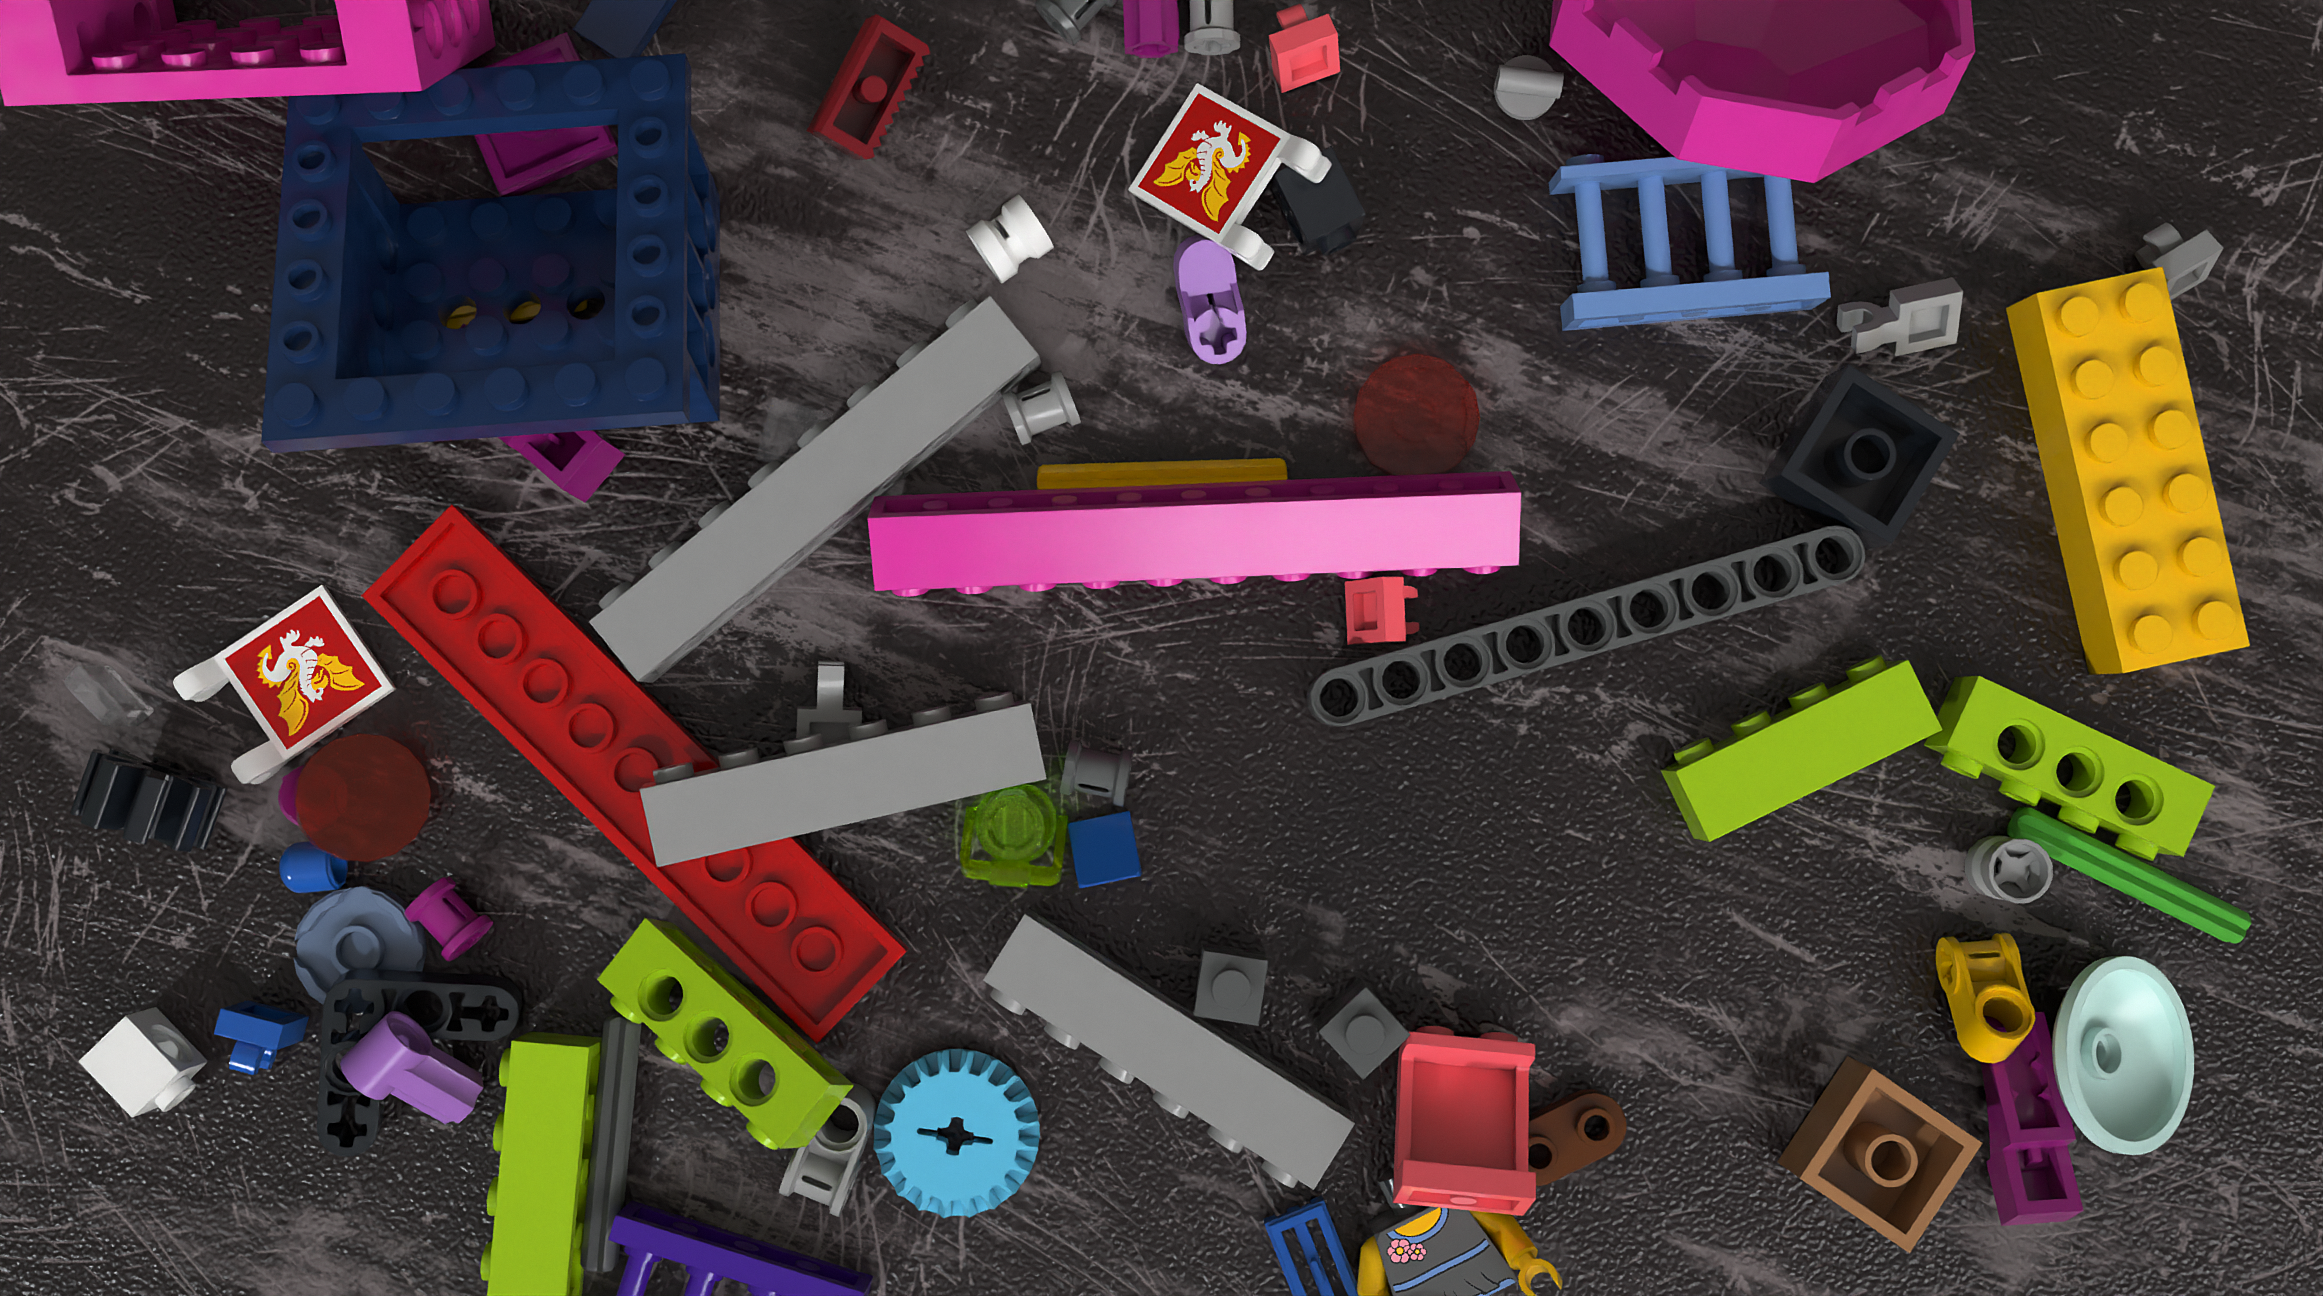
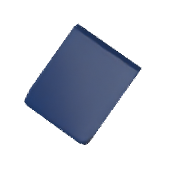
M1130 810L1067 823L1079 888L1142 875Z

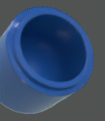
M337 839L297 842L287 847L280 858V877L284 885L296 893L338 890L347 878L348 863L343 845Z

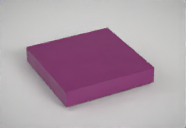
M565 32L484 68L582 61L573 38ZM610 125L474 135L501 197L521 196L618 154V142Z

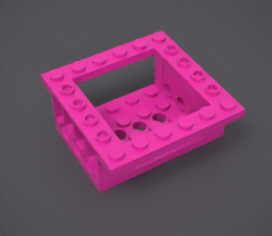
M0 0V90L4 106L423 91L496 46L489 0H335L338 15L307 17L302 19L303 25L281 28L279 18L263 17L239 21L240 27L220 30L217 28L216 20H191L177 23L173 0Z

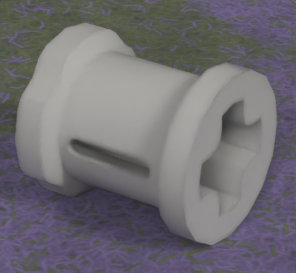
M1190 0V33L1184 36L1185 50L1201 55H1221L1231 53L1233 50L1240 48V34L1234 31L1233 0Z
M1061 370L1051 373V380L1017 394L1012 391L1002 394L1022 445L1030 443L1033 435L1068 422L1071 426H1075L1081 423Z

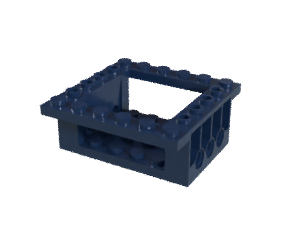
M686 53L459 69L425 90L414 92L289 96L261 442L272 453L720 421V195L691 126L692 69ZM618 124L617 189L399 204L363 151L362 143ZM599 298L605 301L603 309L597 316L587 320L574 317L575 309L584 300ZM533 302L541 305L538 315L532 321L525 324H513L510 322L514 310L523 303ZM472 306L477 309L475 318L467 326L459 329L447 328V321L457 308Z

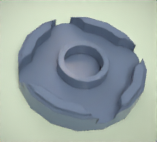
M368 885L333 891L314 903L298 924L294 940H298L296 947L298 957H294L296 974L308 994L324 1005L326 994L338 977L353 969L366 968L422 972L427 954L424 926L419 921L410 922L404 916V912L410 904L390 890ZM352 988L347 998L341 1000L352 1003L353 1013L357 1014L363 1013L368 1004L374 1003L373 1001L363 1000L362 990Z

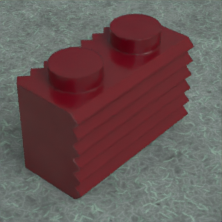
M877 14L868 19L866 18L806 131L855 160L874 158L873 148L881 146L879 137L887 135L885 125L893 123L891 114L900 112L897 102L906 100L903 91L912 89L909 79L918 77L916 68L924 66L922 56L930 54L928 45Z

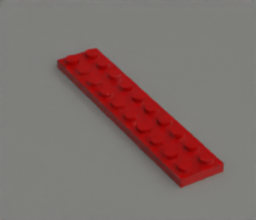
M451 504L361 595L816 1044L910 949L796 836L657 867L640 788L645 783L655 781L652 772L655 769L692 762L695 773L720 767L719 761L459 506Z

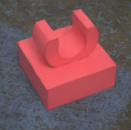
M1301 4L1276 12L1283 30L1269 35L1273 75L1281 93L1340 72L1338 33L1329 14L1308 21Z
M1377 577L1345 581L1347 645L1406 641V635L1418 632V622H1405L1404 599L1417 598L1418 590L1412 586H1404V577Z

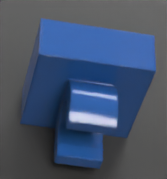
M247 1000L220 1009L214 1034L238 1040L230 1057L229 1069L256 1075L259 1068L267 1070L272 1068L277 1050L303 1041L309 1016Z

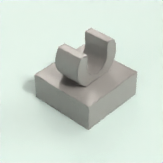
M2165 222L2144 235L2143 240L2147 245L2136 251L2135 256L2145 270L2163 266L2170 300L2206 280L2223 247L2207 230L2184 243L2178 231L2172 225Z

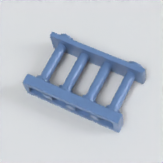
M1588 154L1566 160V166H1560L1549 181L1550 195L1575 193L1583 284L1577 286L1578 293L1571 294L1560 306L1562 331L1812 310L1831 298L1829 272L1806 274V265L1799 264L1791 179L1683 161L1675 157L1605 163L1603 155ZM1764 177L1772 268L1766 271L1767 277L1743 279L1742 270L1735 269L1727 180ZM1701 182L1709 273L1703 276V283L1680 284L1679 276L1672 275L1664 185ZM1638 187L1646 279L1640 281L1641 288L1616 290V282L1609 281L1601 190Z

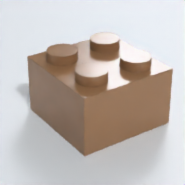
M1847 1056L1777 1162L1910 1253L1983 1143L1873 1068Z

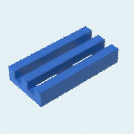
M1322 1195L1311 1199V1203L1302 1207L1296 1205L1287 1209V1213L1277 1217L1274 1214L1263 1219L1293 1296H1307V1293L1282 1231L1294 1227L1320 1295L1335 1296L1306 1225L1307 1221L1314 1218L1318 1219L1348 1296H1358L1357 1281Z

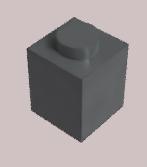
M1202 943L1193 1000L1194 1016L1259 1026L1268 967V959L1265 952Z
M1360 978L1352 983L1313 1020L1318 1032L1363 1080L1410 1036V1033Z

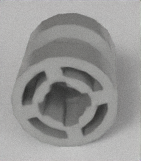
M1987 836L1978 840L1969 849L1965 858V875L1969 884L1982 895L1994 899H2003L2012 903H2029L2040 898L2048 890L2053 878V865L2048 853L2035 842L2008 836ZM1999 860L1998 872L1996 873L1995 866Z

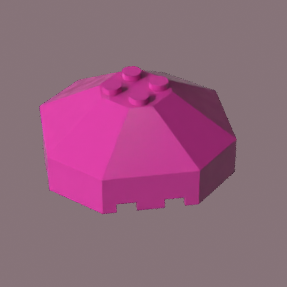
M1553 0L1549 43L1553 50L1678 160L1811 183L1823 179L1944 114L1975 53L1971 0Z

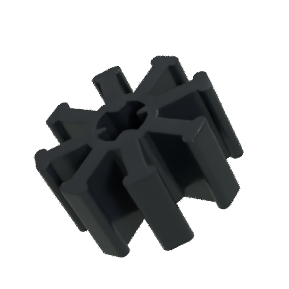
M110 748L109 753L93 749L70 814L82 816L80 822L94 829L123 830V839L140 844H147L148 839L153 838L177 851L191 852L193 846L206 850L229 786L215 783L217 778L204 772L175 769L177 763L154 757L152 762H148L125 750Z

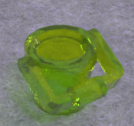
M1026 783L989 792L980 802L978 810L977 807L967 806L960 850L962 874L970 879L989 880V885L1028 888L1029 884L1042 886L1057 884L1062 877L1068 816L1058 815L1057 820V810L1052 800L1037 785ZM975 827L976 835L984 850L995 858L992 861L971 859ZM1056 834L1052 867L1031 865L1030 861L1043 855L1054 841Z

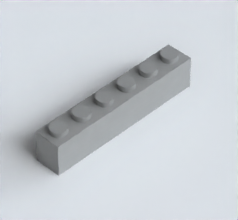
M1003 692L975 699L976 711L951 716L950 707L946 705L911 713L913 724L888 730L886 719L848 727L850 739L824 744L822 733L786 740L783 742L785 753L759 758L757 747L719 755L720 767L695 773L692 762L655 769L652 771L655 781L645 783L640 788L656 865L657 867L1047 779L1031 703L1025 700L1014 702L1012 692Z
M1030 909L1026 911L983 981L994 987L989 995L1000 1005L1018 1015H1022L1026 1008L1048 1021L1044 1030L1051 1037L1074 1050L1077 1049L1080 1042L1102 1056L1098 1064L1106 1072L1127 1084H1131L1134 1077L1157 1090L1152 1098L1164 1109L1185 1119L1189 1111L1210 1124L1207 1133L1215 1141L1235 1153H1240L1243 1146L1258 1154L1265 1159L1261 1165L1262 1169L1288 1187L1294 1188L1299 1180L1314 1190L1355 1125L1350 1111L1203 1018L1194 1016L1192 1011Z

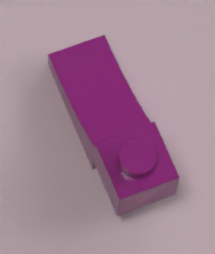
M2035 1012V1022L2032 1030L2008 1058L1997 1063L1981 1062L1990 1137V1159L1986 1163L2001 1226L2064 1222L2084 1211L2067 1146L2076 1140L2071 1116L2063 1103L2057 1087L2053 1067L2052 1041L2045 1013ZM1984 1016L1986 1022L1993 1029L2007 1033L2004 1025L1991 1016Z

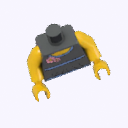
M1394 1168L1378 1178L1379 1186L1391 1209L1375 1216L1369 1221L1373 1236L1367 1239L1361 1247L1357 1283L1358 1296H1489L1518 1281L1513 1270H1520L1518 1275L1519 1285L1526 1296H1536L1531 1290V1281L1540 1272L1551 1274L1560 1289L1562 1288V1278L1558 1271L1548 1261L1536 1259L1538 1254L1537 1248L1513 1215L1393 1203Z

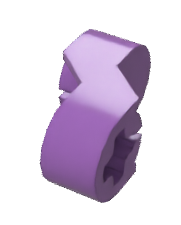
M1196 234L1186 238L1178 246L1174 254L1173 263L1185 335L1188 344L1200 359L1210 364H1224L1236 358L1246 343L1245 314L1236 280L1235 263L1229 251L1201 234ZM1207 294L1211 295L1213 304H1209Z

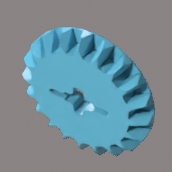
M968 1049L936 1051L922 1056L902 1069L882 1095L873 1122V1150L877 1153L882 1175L888 1178L898 1196L908 1199L918 1210L931 1211L943 1218L949 1216H967L970 1218L985 1210L995 1209L1004 1200L1015 1194L1032 1169L1040 1139L1038 1112L1034 1100L1021 1078L1000 1060L988 1054ZM953 1117H959L964 1119V1130L974 1132V1136L985 1137V1139L974 1138V1141H964L959 1151H953L948 1149L949 1142L947 1138L938 1136V1132H931L930 1130L946 1128L951 1123Z

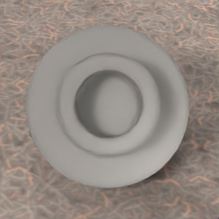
M1522 55L1515 57L1504 65H1499L1494 83L1495 99L1499 107L1513 118L1519 120L1538 118L1550 109L1556 98H1560L1564 73L1554 72L1546 61L1536 56Z

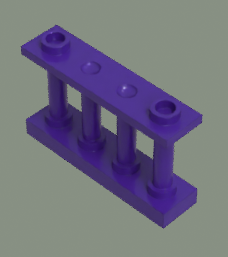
M631 1201L616 1214L608 1238L609 1241L625 1245L624 1252L629 1255L616 1296H644L654 1262L661 1261L662 1257L686 1265L685 1270L690 1274L684 1296H711L715 1281H721L723 1277L748 1284L747 1290L752 1294L751 1296H868L874 1277L635 1201Z

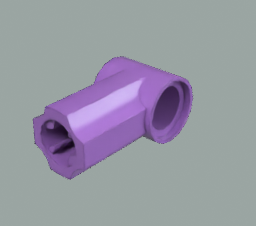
M391 1011L383 1017L341 1058L340 1063L342 1072L347 1080L365 1096L374 1100H383L389 1094H392L444 1124L451 1121L459 1124L474 1109L476 1099L484 1088L481 1073L434 1047L425 1030L416 1021L396 1011Z

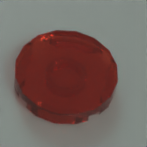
M1417 353L1392 358L1371 373L1356 396L1352 415L1356 443L1370 464L1388 476L1444 474L1461 462L1476 440L1480 414L1475 391L1469 382L1465 381L1462 375L1454 370L1455 367L1441 358Z
M358 733L330 741L308 758L295 781V815L300 830L317 849L339 860L370 862L396 854L416 838L428 817L431 790L424 767L407 747L386 736Z

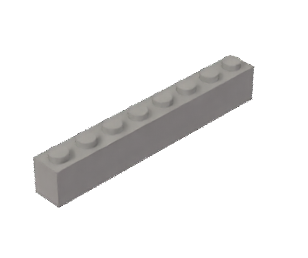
M991 296L987 297L979 305L973 299L960 306L945 322L949 329L929 345L924 339L907 349L896 361V365L900 369L882 384H879L877 380H872L859 388L848 399L846 404L850 410L832 424L827 420H823L810 428L798 440L797 444L801 449L782 465L778 460H774L762 467L749 479L747 484L751 490L733 505L726 500L713 507L699 520L698 525L702 529L684 545L679 541H674L661 549L648 563L652 571L634 585L630 581L621 583L600 600L598 605L602 608V611L589 622L637 682L653 683L871 506L874 496H883L1001 400L1003 393L1012 391L1042 366L1039 354Z

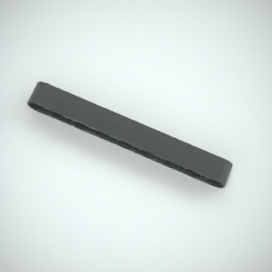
M1828 526L1328 670L1318 675L1310 684L1307 692V706L1312 716L1323 724L1329 726L1352 725L1844 583L1854 578L1862 569L1865 561V548L1860 537L1851 529L1842 526ZM1821 541L1828 542L1837 553L1838 561L1832 573L1825 572L1816 561L1815 552ZM1760 558L1770 561L1777 571V581L1771 591L1763 590L1754 579L1753 570ZM1699 575L1708 577L1716 587L1717 597L1710 609L1699 606L1692 596L1693 582ZM1638 592L1647 594L1656 605L1655 619L1648 627L1639 625L1630 614L1632 598ZM1576 610L1587 612L1592 616L1596 625L1594 638L1586 645L1577 643L1572 639L1568 631L1570 616ZM1516 627L1526 629L1535 640L1536 648L1534 654L1525 663L1515 661L1507 651L1506 640L1508 634ZM1457 644L1468 648L1475 659L1473 673L1463 681L1452 678L1447 673L1444 665L1446 652L1450 647ZM1393 662L1405 664L1414 675L1415 683L1413 689L1402 699L1389 695L1382 683L1384 670ZM1335 679L1347 683L1354 695L1352 708L1346 714L1338 717L1326 712L1320 701L1322 688L1327 682Z

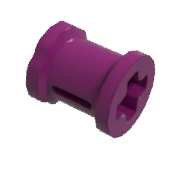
M450 876L442 877L425 889L404 912V916L410 922L419 921L444 947L441 955L449 962L470 949L485 935L493 924V921L487 915L478 916L454 891L456 882Z

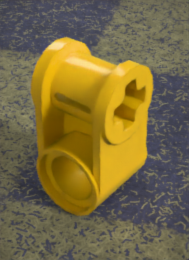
M2006 932L1996 933L1992 936L1991 940L1958 942L1952 936L1942 937L1936 946V968L1941 986L1947 995L1957 1032V1039L1962 1049L1970 1057L1980 1062L1997 1063L2004 1061L2029 1034L2035 1022V1010L2031 1004L2022 974L2021 958L2017 944L2011 934ZM1984 1016H1991L2004 1025L2007 1033L1993 1029L1986 1022Z

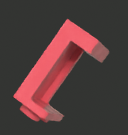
M1424 1026L1418 1028L1416 1032H1409L1410 1036L1401 1044L1398 1051L1393 1203L1523 1216L1536 1200V1172H1528L1529 1069L1535 1060V1044L1518 1042L1516 1036L1502 1032L1485 1033L1479 1038L1454 1036L1453 1030L1441 1026Z

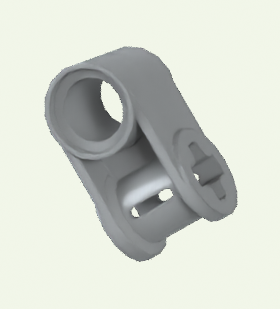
M853 1083L854 1086L839 1105L847 1106L855 1112L859 1122L858 1128L851 1131L841 1130L833 1124L829 1117L806 1147L795 1149L779 1189V1194L787 1197L795 1192L828 1205L830 1214L837 1217L841 1215L862 1163L860 1159L874 1126L873 1122L877 1112L876 1102L870 1091Z

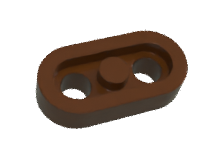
M1584 1089L1530 1114L1529 1148L1537 1143L1547 1146V1156L1544 1161L1538 1164L1528 1162V1172H1536V1186L1552 1183L1614 1152L1621 1145L1626 1134V1118L1619 1104L1604 1092L1595 1089ZM1594 1115L1603 1116L1605 1125L1602 1132L1596 1136L1586 1135L1584 1125L1587 1119Z

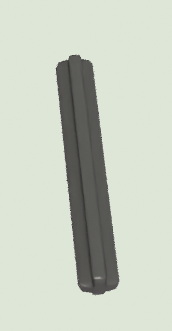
M612 1015L603 1022L580 1259L582 1268L593 1272L612 1271L619 1262L620 1244L609 1241L608 1238L616 1214L624 1208L641 1024L634 1023L623 1015Z

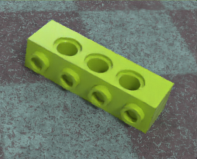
M1981 676L1955 677L1937 716L1943 730L1929 736L1924 746L1944 754L1940 763L1944 767L1974 779H1978L1981 772L2002 782L1998 790L2002 794L2031 806H2037L2040 799L2060 809L2056 817L2058 820L2093 834L2100 827L2118 836L2115 842L2116 847L2150 861H2154L2157 853L2184 857L2215 788L2214 785ZM2005 728H2008L2013 733L2016 741L2015 751L2007 760L1999 753L1997 744L1999 735ZM2066 755L2072 763L2073 776L2071 781L2063 787L2057 778L2056 770L2059 761ZM2125 783L2130 791L2131 801L2127 810L2121 813L2116 806L2115 797L2119 787Z
M645 918L597 979L614 995L610 1003L621 1015L634 1023H645L658 1035L654 1041L656 1047L674 1062L681 1065L688 1063L703 1077L700 1086L704 1092L721 1105L726 1107L734 1105L749 1119V1122L746 1124L748 1132L757 1141L770 1149L806 1147L854 1086L853 1083L674 923ZM679 981L683 989V999L677 1010L673 1011L669 996L672 987ZM724 1022L728 1028L729 1039L725 1049L719 1053L714 1044V1033L718 1025ZM769 1063L775 1072V1084L772 1091L766 1096L760 1088L759 1076L762 1068Z

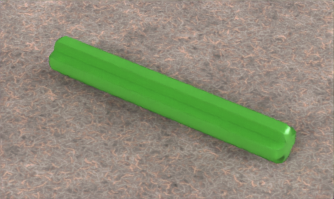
M2019 807L2013 813L2007 826L2009 837L2035 842L2048 853L2049 857L2224 942H2231L2233 944L2241 942L2251 925V917L2247 912L2031 807Z

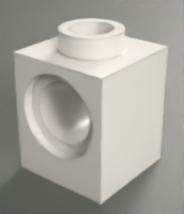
M154 1007L126 1015L78 1062L133 1118L158 1107L162 1112H167L179 1104L196 1087L191 1078L208 1061L158 1008Z

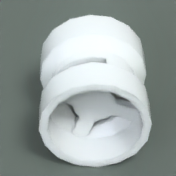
M1016 195L1003 204L1001 214L993 220H980L966 230L979 254L1000 283H1004L1017 274L1019 264L1027 258L1039 259L1054 248L1041 223L1020 195Z

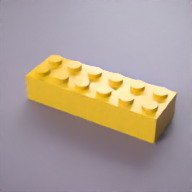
M2163 266L2039 292L2007 307L2006 311L2089 675L2127 673L2250 646Z

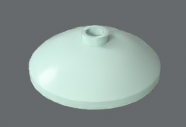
M2110 956L2094 961L2076 977L2064 995L2058 1009L2052 1039L2053 1067L2057 1087L2070 1116L2090 1141L2112 1153L2127 1155L2145 1154L2157 1149L2172 1136L2184 1116L2190 1099L2194 1076V1047L2189 1020L2175 988L2165 975L2152 964L2140 958L2130 956Z

